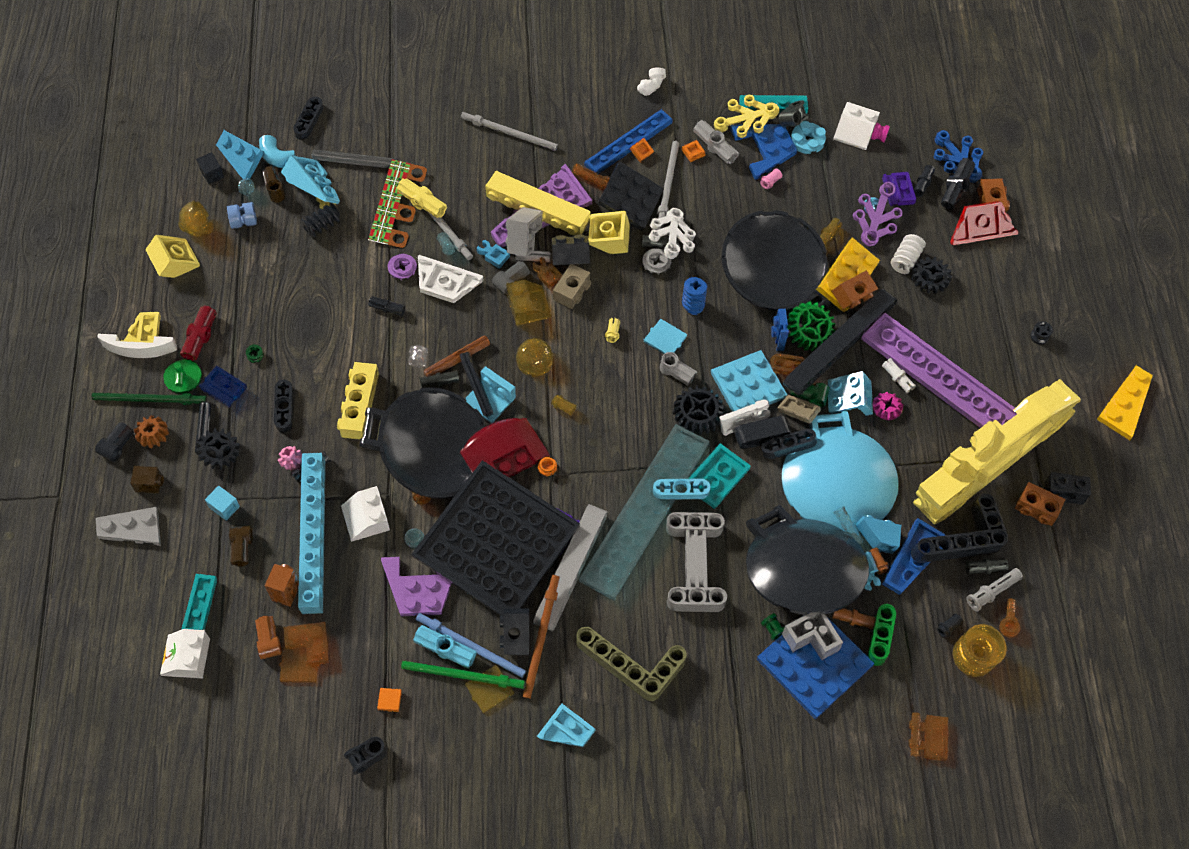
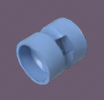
M253 202L243 203L241 207L237 204L227 206L231 229L241 228L243 224L246 226L257 225Z

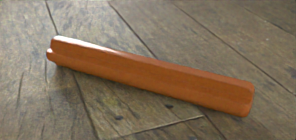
M487 336L480 337L426 368L424 375L428 377L436 375L438 372H444L461 362V353L469 352L470 355H473L489 346V339Z

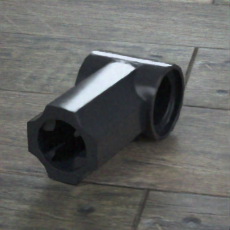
M119 422L107 438H102L97 443L95 452L115 462L122 454V447L133 435V429L125 423Z

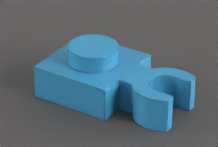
M486 240L482 241L483 246L486 248L477 247L478 254L485 255V260L499 269L510 257V253H507V250L497 244L491 247L490 243Z

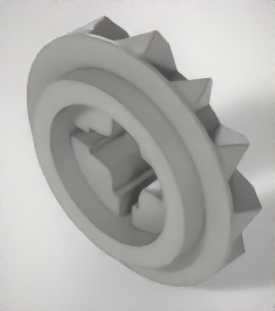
M651 249L644 254L642 264L645 270H649L651 274L655 272L659 275L660 272H666L670 268L671 259L665 256L664 250ZM658 258H660V259H659V260H660V263H657V265H654V261H656V260H658Z

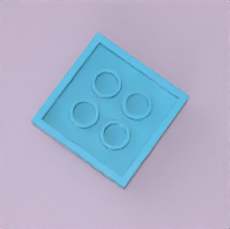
M761 350L711 369V375L732 412L761 400H767L769 405L785 399L787 396Z

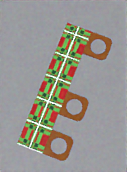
M392 159L368 240L400 248L406 246L408 233L392 229L395 219L406 222L413 221L416 210L412 206L399 204L402 194L397 192L399 182L406 178L418 182L424 181L427 172L425 167ZM413 169H421L423 175L420 178L413 177L411 174ZM407 208L411 211V216L403 218L400 215V211ZM401 234L404 236V241L397 244L393 241V236Z

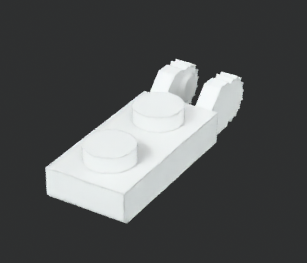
M757 401L755 404L720 416V427L723 435L726 436L734 433V428L739 425L768 419L771 415L770 410H767L769 401Z

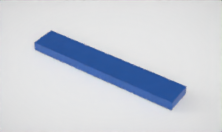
M662 109L586 160L584 166L597 176L630 153L631 146L643 138L646 141L672 124L673 119Z

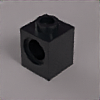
M212 152L196 159L198 167L208 184L224 178L221 166Z

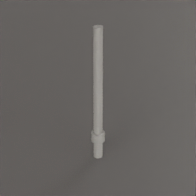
M465 112L461 114L462 119L473 122L474 125H482L555 151L558 147L556 143L483 119L482 116L477 114L475 116Z
M677 141L672 143L662 201L657 212L658 219L665 217L669 211L668 201L679 148V142Z
M430 214L454 243L457 251L461 252L467 260H471L473 255L466 248L465 242L456 236L442 218H436Z

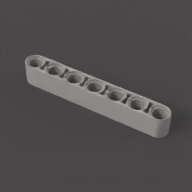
M590 504L587 506L579 522L580 527L573 535L555 573V575L560 576L557 587V600L554 601L548 630L550 631L555 629L602 529L608 513L606 510ZM544 598L533 622L540 626L546 602Z

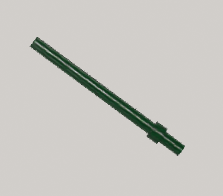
M92 393L91 395L92 400L169 402L182 403L183 405L207 402V396H192V394L185 393L182 395Z

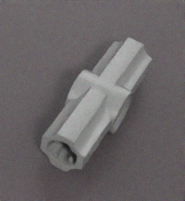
M701 120L697 123L693 132L708 145V150L711 153L717 154L727 164L733 163L739 153L724 139V134L721 131H715L706 121Z

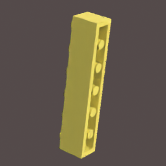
M495 171L485 186L486 197L490 200L500 202L506 207L520 210L522 207L543 211L542 221L551 224L555 228L567 231L571 235H582L590 223L589 210L498 171Z

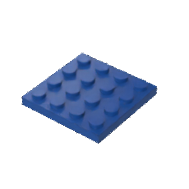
M830 619V623L843 641L840 650L833 655L821 660L811 643L793 652L783 635H781L757 656L759 663L815 720L874 665Z

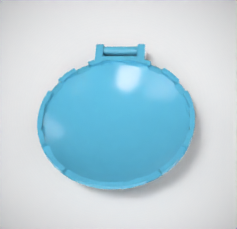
M841 411L838 414L817 415L810 424V429L816 433L817 444L812 448L788 454L785 458L782 468V486L785 496L791 507H794L803 519L826 522L844 530L848 534L860 532L856 524L863 516L870 515L882 520L892 509L898 494L896 467L887 451L878 442L866 434L851 429L848 411ZM821 422H842V426L840 427H818V423Z

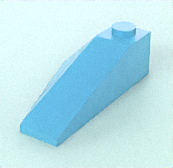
M293 155L289 157L281 171L288 183L325 202L339 204L340 200L336 191L330 187L331 181L326 178L327 172L317 160Z

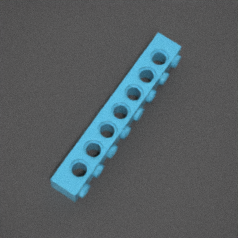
M322 453L302 454L298 608L302 614L323 613L325 459Z

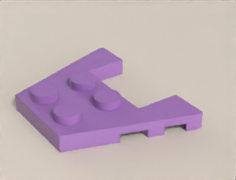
M399 557L381 558L400 616H417L419 613L423 615H442L450 592L451 583L440 575L400 576Z

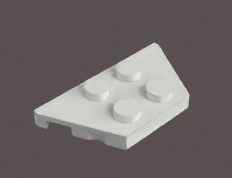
M421 255L418 256L421 293L455 303L484 280L482 275Z

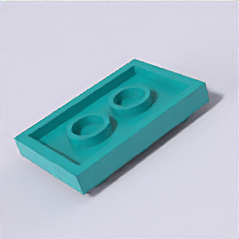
M720 443L689 479H705L710 483L709 495L701 500L715 509L750 470L751 465ZM699 486L700 492H704L703 487Z

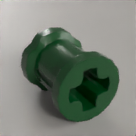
M776 613L769 615L761 622V625L765 626L770 633L772 641L779 638L784 630L777 620L778 616Z

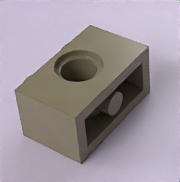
M570 264L553 289V300L573 309L575 304H579L584 290L587 291L591 285L590 272Z

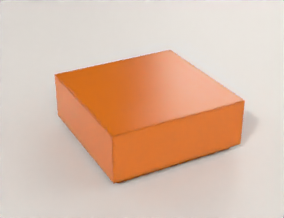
M645 138L630 148L639 162L654 153V150Z
M697 140L682 146V151L690 162L705 156L706 152Z
M380 688L377 709L379 711L399 712L402 690Z

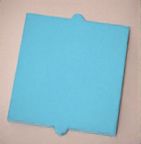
M660 319L654 328H650V332L645 337L644 342L663 354L667 352L675 353L677 349L681 348V344L686 339L687 334Z

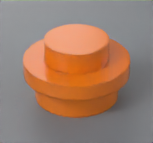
M545 457L539 461L538 471L544 476H551L557 471V463L554 459Z

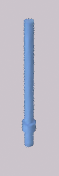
M421 613L417 615L416 620L429 627V629L442 635H449L454 641L477 651V654L524 678L527 672L524 669L443 626L442 622L436 619L432 620Z

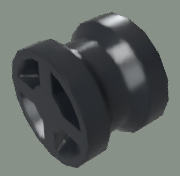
M1041 321L1036 323L1030 334L1031 340L1039 345L1047 343L1053 328L1047 322Z

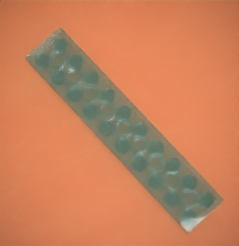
M675 424L584 570L579 582L615 601L676 500L656 498L653 494L654 483L659 479H688L710 441ZM684 485L677 486L676 490L680 493ZM663 486L659 487L660 492H664ZM670 486V493H673V486Z

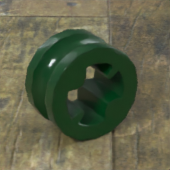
M253 344L246 349V356L250 362L257 363L263 359V350L259 345ZM255 351L258 355L254 357L252 352Z

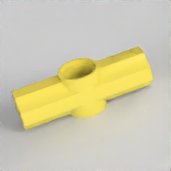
M407 178L399 182L397 192L408 198L414 207L419 210L424 209L436 218H441L445 214L447 205L434 197L425 186L419 187Z

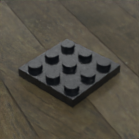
M619 161L597 204L610 212L626 211L629 223L643 231L664 188Z

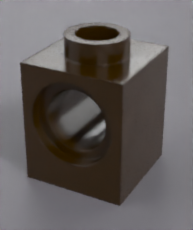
M134 466L130 482L134 491L159 493L160 486H163L164 476L158 467Z

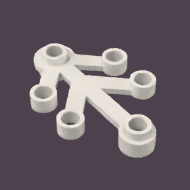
M677 208L669 210L665 217L654 218L650 224V227L654 229L649 235L651 241L658 242L661 236L669 234V241L664 249L665 256L669 259L677 257L680 251V247L676 244V238L684 244L683 250L688 253L692 252L695 247L692 240L696 233L684 223L683 212ZM670 223V226L660 229L663 224ZM678 226L685 232V234H683L678 229Z

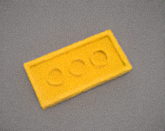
M852 238L846 244L816 290L845 312L849 307L843 310L832 290L866 270L871 275L880 260Z

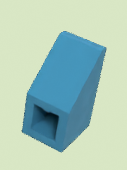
M870 515L863 516L857 522L856 527L872 548H878L879 551L892 554L900 547L901 525L895 524L890 520H879Z

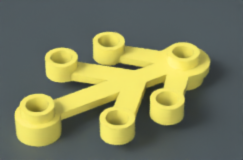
M746 95L744 97V104L748 107L753 106L759 109L753 111L738 105L737 100L731 99L728 101V109L739 112L742 115L727 119L718 117L714 122V128L716 131L723 133L727 131L729 125L745 121L743 126L737 128V136L744 138L755 119L762 117L760 121L753 124L754 132L761 133L767 121L776 118L779 113V107L775 103L763 104L754 100L753 95Z

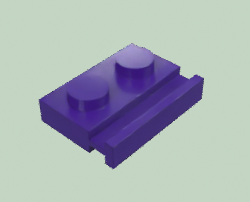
M908 172L891 173V175L883 174V183L891 182L895 186L894 194L888 197L890 206L898 204V206L915 204L916 197Z

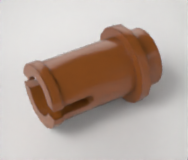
M878 548L871 549L870 552L878 568L877 573L879 575L886 573L889 570V563L885 562Z

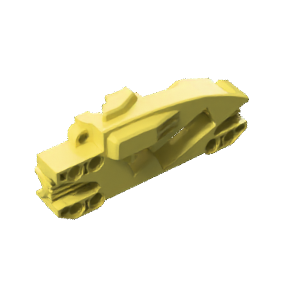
M1061 379L1054 382L1050 387H1044L1028 396L1013 410L1017 415L1003 425L997 420L987 422L983 427L974 432V436L970 438L972 444L970 448L959 447L953 451L950 457L943 463V467L920 484L916 492L919 498L913 504L934 525L945 520L1021 457L1059 430L1074 415L1075 410L1073 407L1081 399Z

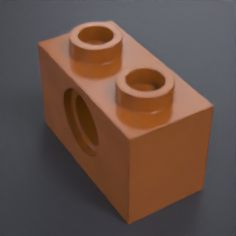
M981 179L977 189L980 204L1000 201L1005 208V212L1010 209V201L1007 200V188L1004 186L1003 180Z
M866 270L832 290V293L843 310L849 306L852 309L861 303L860 300L863 299L865 302L874 296L872 293L878 287Z

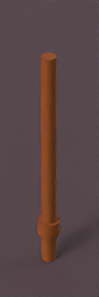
M552 575L549 590H546L544 597L546 602L523 697L531 699L553 604L558 596L557 587L560 576Z

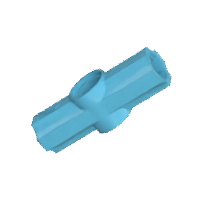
M423 625L418 628L413 639L414 643L437 653L439 657L452 660L468 669L472 666L477 651L454 641L449 635H442ZM443 644L450 645L446 650L440 649V646Z

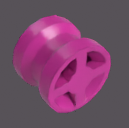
M876 122L871 139H879L885 143L890 126H881L880 123Z

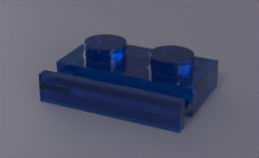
M218 366L199 385L201 390L229 408L233 401H236L247 388L244 382Z

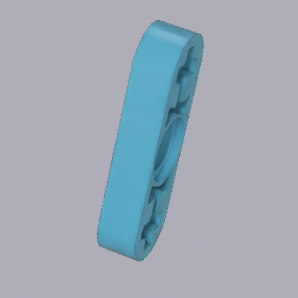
M659 479L653 485V494L658 499H704L710 493V483L705 479ZM679 485H684L687 488V491L685 493H679L676 490V487ZM691 485H693V493H690ZM660 486H663L664 492H660ZM670 486H673V493H670ZM699 486L703 487L704 492H700Z

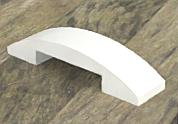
M98 334V339L104 348L126 357L152 358L177 350L173 337L154 336L153 343L120 341L118 336L114 334Z

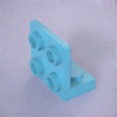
M485 366L481 371V382L493 409V415L483 416L474 391L465 399L474 409L477 408L485 420L492 424L516 398L515 386Z
M863 371L828 380V386L830 387L828 408L831 414L855 408L861 410L866 416L873 414L871 380Z

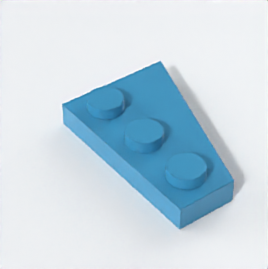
M224 130L216 146L242 179L249 182L264 151Z

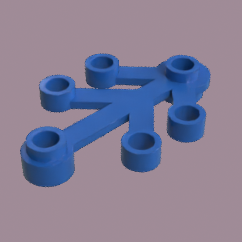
M942 130L937 133L935 143L939 146H946L952 155L945 154V151L942 149H937L933 157L937 161H947L944 165L945 172L955 173L957 169L955 163L959 164L962 158L968 157L969 147H971L973 139L970 136L963 137L961 142L962 151L960 153L949 140V133ZM981 148L973 149L971 154L976 164L969 178L971 183L977 182L982 177V171L978 168L979 160L983 155Z

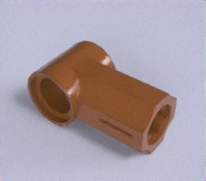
M273 616L259 617L255 620L258 635L257 649L260 659L282 655Z

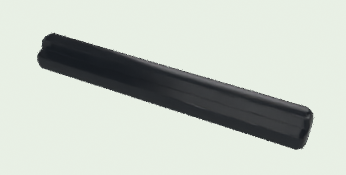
M469 352L461 353V362L483 416L493 415V409Z

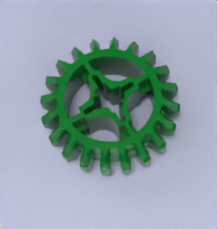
M811 301L806 304L801 303L799 307L793 308V311L788 315L790 318L787 319L789 324L787 329L791 331L788 337L793 336L794 338L792 343L798 342L797 348L803 346L804 351H807L809 348L811 352L815 351L835 332L833 328L836 324L831 322L834 317H829L828 315L830 310L825 312L824 305L818 307V302L812 305ZM800 316L802 318V327L799 326ZM820 326H822V336H820Z

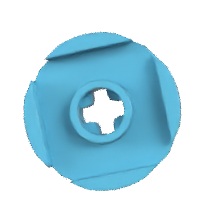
M803 121L793 129L791 139L797 151L811 154L812 151L819 152L824 147L826 131L814 123Z

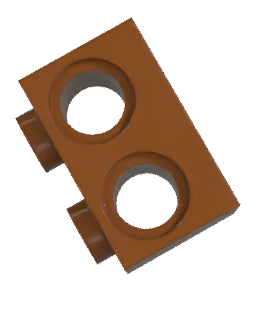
M1028 482L1015 509L1024 515L1038 519L1042 524L1052 526L1058 518L1066 499Z
M274 564L265 583V588L272 601L291 607L299 589V581L291 566Z

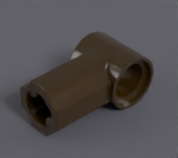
M272 166L266 167L262 172L269 198L272 202H281L285 199V192L278 169Z
M230 527V563L237 567H243L249 564L250 544L253 542L252 527Z

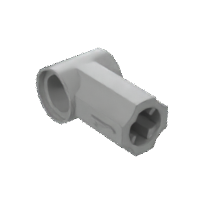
M667 352L662 356L660 363L661 373L666 376L671 375L687 386L690 385L697 371L681 362L673 352Z

